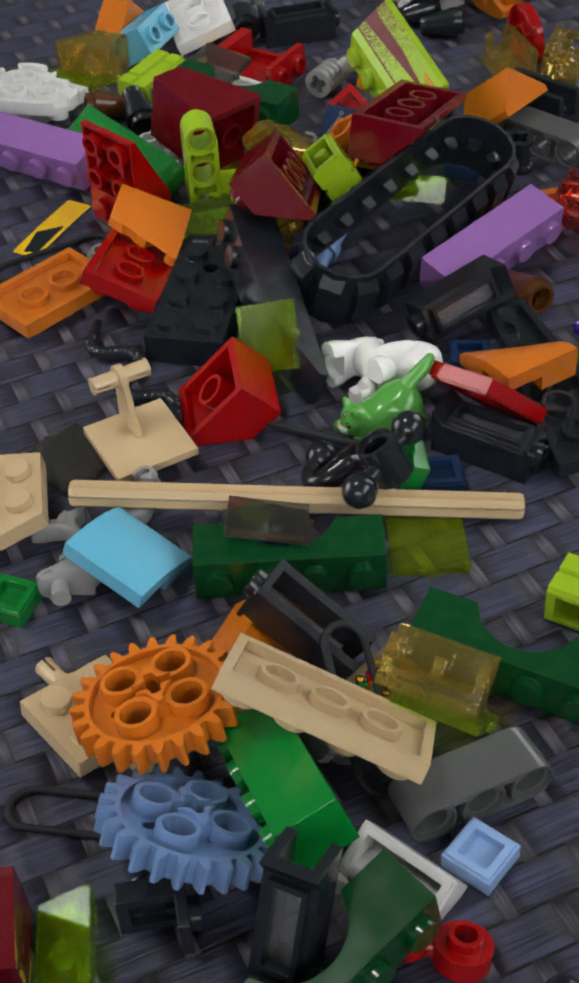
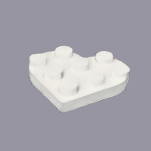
M18 63L17 70L5 72L3 67L0 68V112L17 114L23 118L49 116L51 120L62 121L69 117V111L74 110L79 105V87H70L69 80L57 78V72H48V67L45 64Z

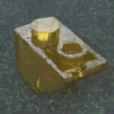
M99 30L58 39L54 42L58 69L62 72L113 80L130 64L125 34Z

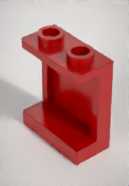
M242 27L207 52L208 64L214 65L215 68L260 82L272 80L289 85L305 72L307 64L304 55V44L296 43L283 54L254 48L252 30Z

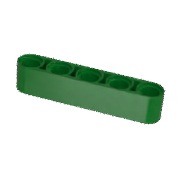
M87 104L68 129L82 133L80 121L85 119L133 141L170 190L171 198L185 181L184 167L177 161L89 104Z

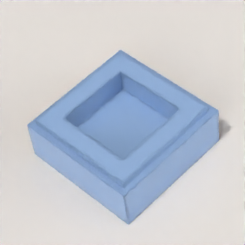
M473 816L441 854V866L489 896L520 857L521 845Z

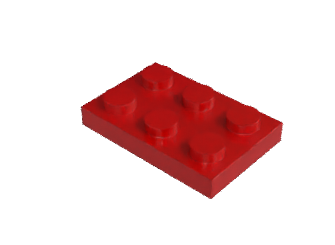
M112 228L83 270L79 283L90 287L93 292L99 295H108L125 302L134 310L153 314L173 266L163 262L166 253L157 247L148 246L143 249L134 243L129 236L121 234Z

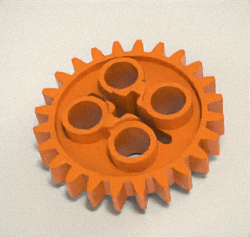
M175 634L170 635L166 643L158 645L155 637H150L147 647L142 649L136 644L130 643L128 648L129 654L122 656L112 652L110 653L112 664L109 666L95 664L93 668L96 677L82 678L80 682L83 691L73 693L72 695L75 704L74 707L69 709L73 721L72 727L78 744L83 745L86 756L89 758L96 755L101 767H105L114 761L118 773H123L134 763L139 775H144L151 763H158L161 772H167L170 760L176 758L184 766H187L190 763L188 753L194 750L203 755L210 754L207 742L210 739L225 742L227 738L224 727H237L239 723L236 712L244 711V709L228 703L224 699L223 694L211 689L221 666L228 656L227 649L223 648L215 651L212 640H208L198 647L196 637L193 635L182 644L177 643Z

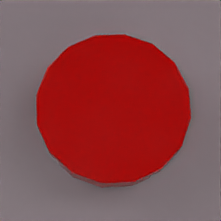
M521 2L511 7L508 16V32H510V35L514 34L516 42L512 43L513 52L523 66L533 67L539 65L545 55L544 31L535 8L529 2Z

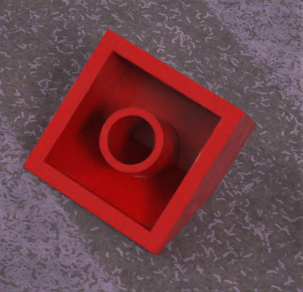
M233 336L179 389L184 430L196 446L253 439L267 427L269 421L274 422L281 413L269 359Z

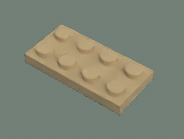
M239 634L211 688L223 694L224 699L231 705L246 710L254 708L273 717L279 726L290 732H306L325 741L331 750L347 757H354L356 755L376 764L382 773L395 780L405 781L409 779L421 785L431 766L437 721L246 634Z

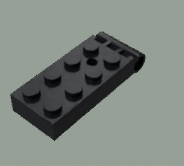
M189 233L187 239L184 240L143 336L148 361L203 366L232 336L236 337L245 310L234 286L230 269L225 267V252L222 243H219L217 240V235Z

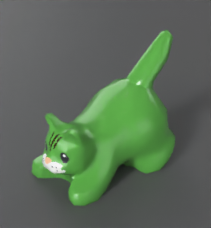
M427 353L403 378H395L382 384L376 392L364 401L354 403L348 397H343L341 417L335 421L334 431L339 434L350 435L355 440H361L364 436L377 429L386 428L391 431L390 427L393 418L398 413L406 410L418 412L423 417L427 428L429 418L423 411L422 396L417 385L430 372L435 359L434 354Z

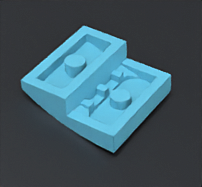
M121 507L113 508L85 525L65 542L62 554L138 608L159 588L165 590L191 564L193 559L191 555Z

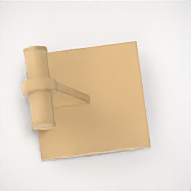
M146 358L125 366L117 363L110 367V371L88 378V385L94 396L116 388L119 414L83 427L85 436L116 481L134 480L133 474L141 466H150L158 471L199 454L196 444L161 398L138 407L134 406L129 383L146 376H151V367Z

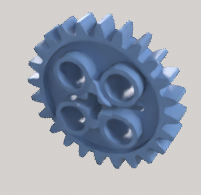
M153 766L151 775L147 773L139 775L137 769L133 770L132 778L123 774L117 775L116 783L107 782L104 793H100L94 817L96 819L94 832L101 834L100 846L113 847L110 857L112 860L129 859L128 871L130 873L139 872L144 869L149 871V882L153 884L164 877L171 880L172 888L176 891H179L184 883L192 884L196 892L202 895L206 885H212L221 894H227L230 883L245 891L250 880L261 883L263 868L259 861L269 850L258 831L267 825L266 822L259 826L241 798L242 792L238 786L229 789L223 787V778L221 777L209 781L204 780L201 771H196L191 777L185 776L179 767H175L172 774H166L165 772L162 773L159 767Z

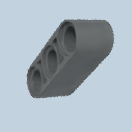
M524 106L498 124L505 132L521 129L535 135V144L531 147V156L566 169H573L579 165L578 123L530 106Z
M513 726L431 759V766L421 785L409 779L405 781L393 779L388 786L387 794L413 838L419 842H427L465 827L473 816L481 820L540 794L551 783L554 777V770L522 727Z

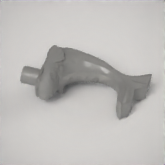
M84 507L75 508L71 511L63 510L57 519H49V526L30 535L31 542L68 541L81 529L80 527L86 521ZM63 555L59 556L57 564L41 570L36 576L40 594L43 597H49L57 606L67 605L71 601L72 595L85 596L96 594V587L101 583V581Z

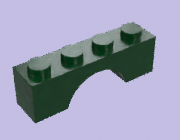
M186 59L177 66H182L215 78V66ZM272 80L255 85L239 86L261 95L257 130L263 128L272 132L277 128L282 133L299 118L298 87Z
M382 514L335 517L327 531L317 539L302 545L289 547L274 546L258 541L247 533L240 522L193 525V574L197 599L246 596L241 591L260 568L269 573L282 559L322 592L387 588V552Z
M430 587L409 627L406 658L414 660L423 670L437 672L465 682L473 688L490 691L515 700L523 706L546 711L579 725V637L576 636L560 648L545 652H528L512 648L497 640L487 631L479 615L478 602Z
M383 849L340 890L348 912V932L339 955L321 974L302 983H390L395 975V968L411 952L419 953L423 951L436 937L439 924L442 922L436 896ZM249 977V978L246 979L243 983H264V982H261V981H258V980H256V979H253V978Z

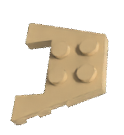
M40 452L0 455V551L49 526L46 464Z

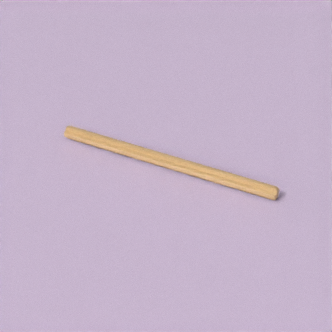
M74 479L70 481L68 489L69 504L73 507L233 512L279 510L284 513L382 514V516L520 520L525 513V498L519 492L383 490L377 488L378 494L375 502L368 508L356 509L350 507L343 500L342 487Z

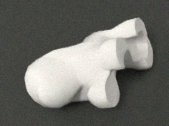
M366 336L352 340H331L324 342L321 346V355L328 373L326 382L330 387L341 386L353 376L361 377L357 385L349 388V399L354 403L364 401L376 392L382 384L395 378H403L427 353L434 354V360L443 363L442 354L438 347L423 341L401 340L384 344L382 339ZM428 373L417 387L419 391L426 390L435 384L436 380L431 378V375Z

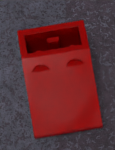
M83 119L80 121L83 136L82 145L85 149L88 168L87 177L92 194V208L96 217L109 222L122 184L171 202L170 190L133 141L88 120Z

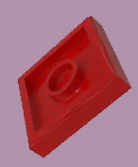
M434 360L429 372L431 378L451 389L453 388L458 393L482 406L536 424L543 422L548 411L547 408L496 379L436 360Z

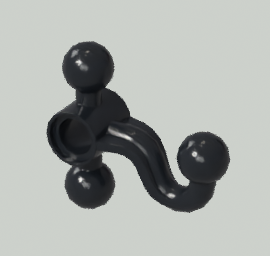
M411 410L402 411L393 418L390 427L391 431L386 428L372 431L360 441L346 446L340 452L331 442L325 440L314 442L306 452L305 459L307 464L301 472L303 486L339 487L343 484L341 492L345 503L356 509L368 508L376 500L378 494L377 485L383 490L392 489L410 477L413 472V465L403 449L405 446L417 444L424 438L426 425L423 417L418 412Z

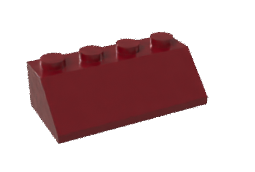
M401 79L352 113L347 156L359 159V163L367 166H378L421 137L466 101L467 93Z
M277 128L243 155L229 182V185L232 187L230 194L234 201L243 210L248 207L254 215L310 221L316 216L322 188L313 179L305 162Z

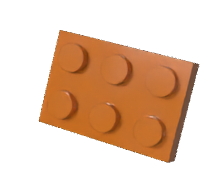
M68 247L1 283L0 320L29 339L42 333L45 329L64 318L70 317L92 302L100 300L104 295H99L93 292L90 287L79 283L83 270L90 259Z

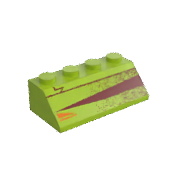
M384 0L352 33L350 48L347 50V60L350 67L354 68L360 76L363 87L369 90L373 98L401 79L444 89L449 88L448 81L392 0Z

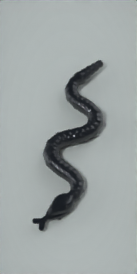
M100 319L94 320L85 338V347L91 357L107 362L121 360L136 362L142 358H146L148 361L147 354L136 346L116 345L103 347L97 345L102 321ZM137 380L129 383L134 405L141 406L161 398L178 422L182 424V404L180 398L175 393L164 389L136 390L132 389L131 386Z

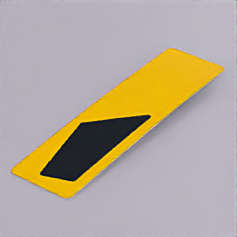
M72 200L66 201L21 242L13 252L27 255L47 248L84 214L91 205Z

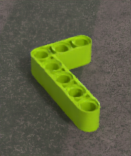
M194 109L184 114L180 121L186 190L191 209L201 219L225 217L229 204L238 205L230 194L232 187L229 185L236 169L220 171L218 140L211 117L203 110ZM199 130L205 131L203 134L198 136L192 135L194 132ZM208 163L203 167H196L198 164ZM205 194H208V195H209L208 197H205V198H199V197H201L202 195H205Z

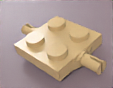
M106 654L71 673H65L51 657H46L45 662L41 660L37 664L35 672L48 686L20 701L21 715L80 778L98 768L99 763L96 755L88 758L83 745L78 744L72 727L73 721L69 709L75 706L72 698L73 693L83 691L80 680L86 677H96L93 666L95 664L106 666L112 664L111 659ZM134 763L129 766L132 771L137 769ZM151 763L145 773L149 775L155 763Z

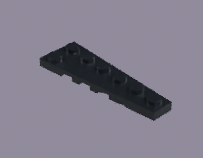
M524 298L500 303L487 311L488 324L500 349L558 341ZM577 365L576 375L543 390L533 382L517 388L520 394L548 409L543 422L533 423V425L541 428L543 424L547 425L546 445L550 446L548 459L558 478L579 472V367Z

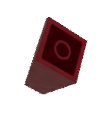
M179 66L155 76L153 79L150 135L183 160L180 121L188 111L194 109L203 110L209 114L218 140L220 169L241 160L243 155L255 146L261 95ZM199 130L194 132L192 135L198 136L203 134L205 131ZM201 163L196 167H203L208 163Z

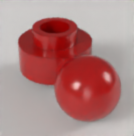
M466 920L449 921L439 927L436 937L423 951L419 953L411 952L401 963L410 964L419 961L424 956H429L436 970L447 979L458 983H474L484 979L490 972L495 944L491 935L480 925Z

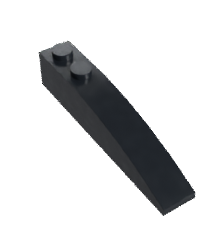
M229 204L224 219H220L217 226V240L219 243H222L225 252V267L230 269L234 286L244 310L262 343L308 404H315L328 377V373L294 271L290 267L291 262L276 217L254 215L248 207L243 210L239 205Z

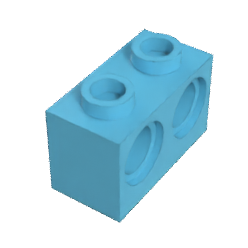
M163 2L137 15L110 42L126 68L145 59L156 49H160L180 28L176 23L175 17Z

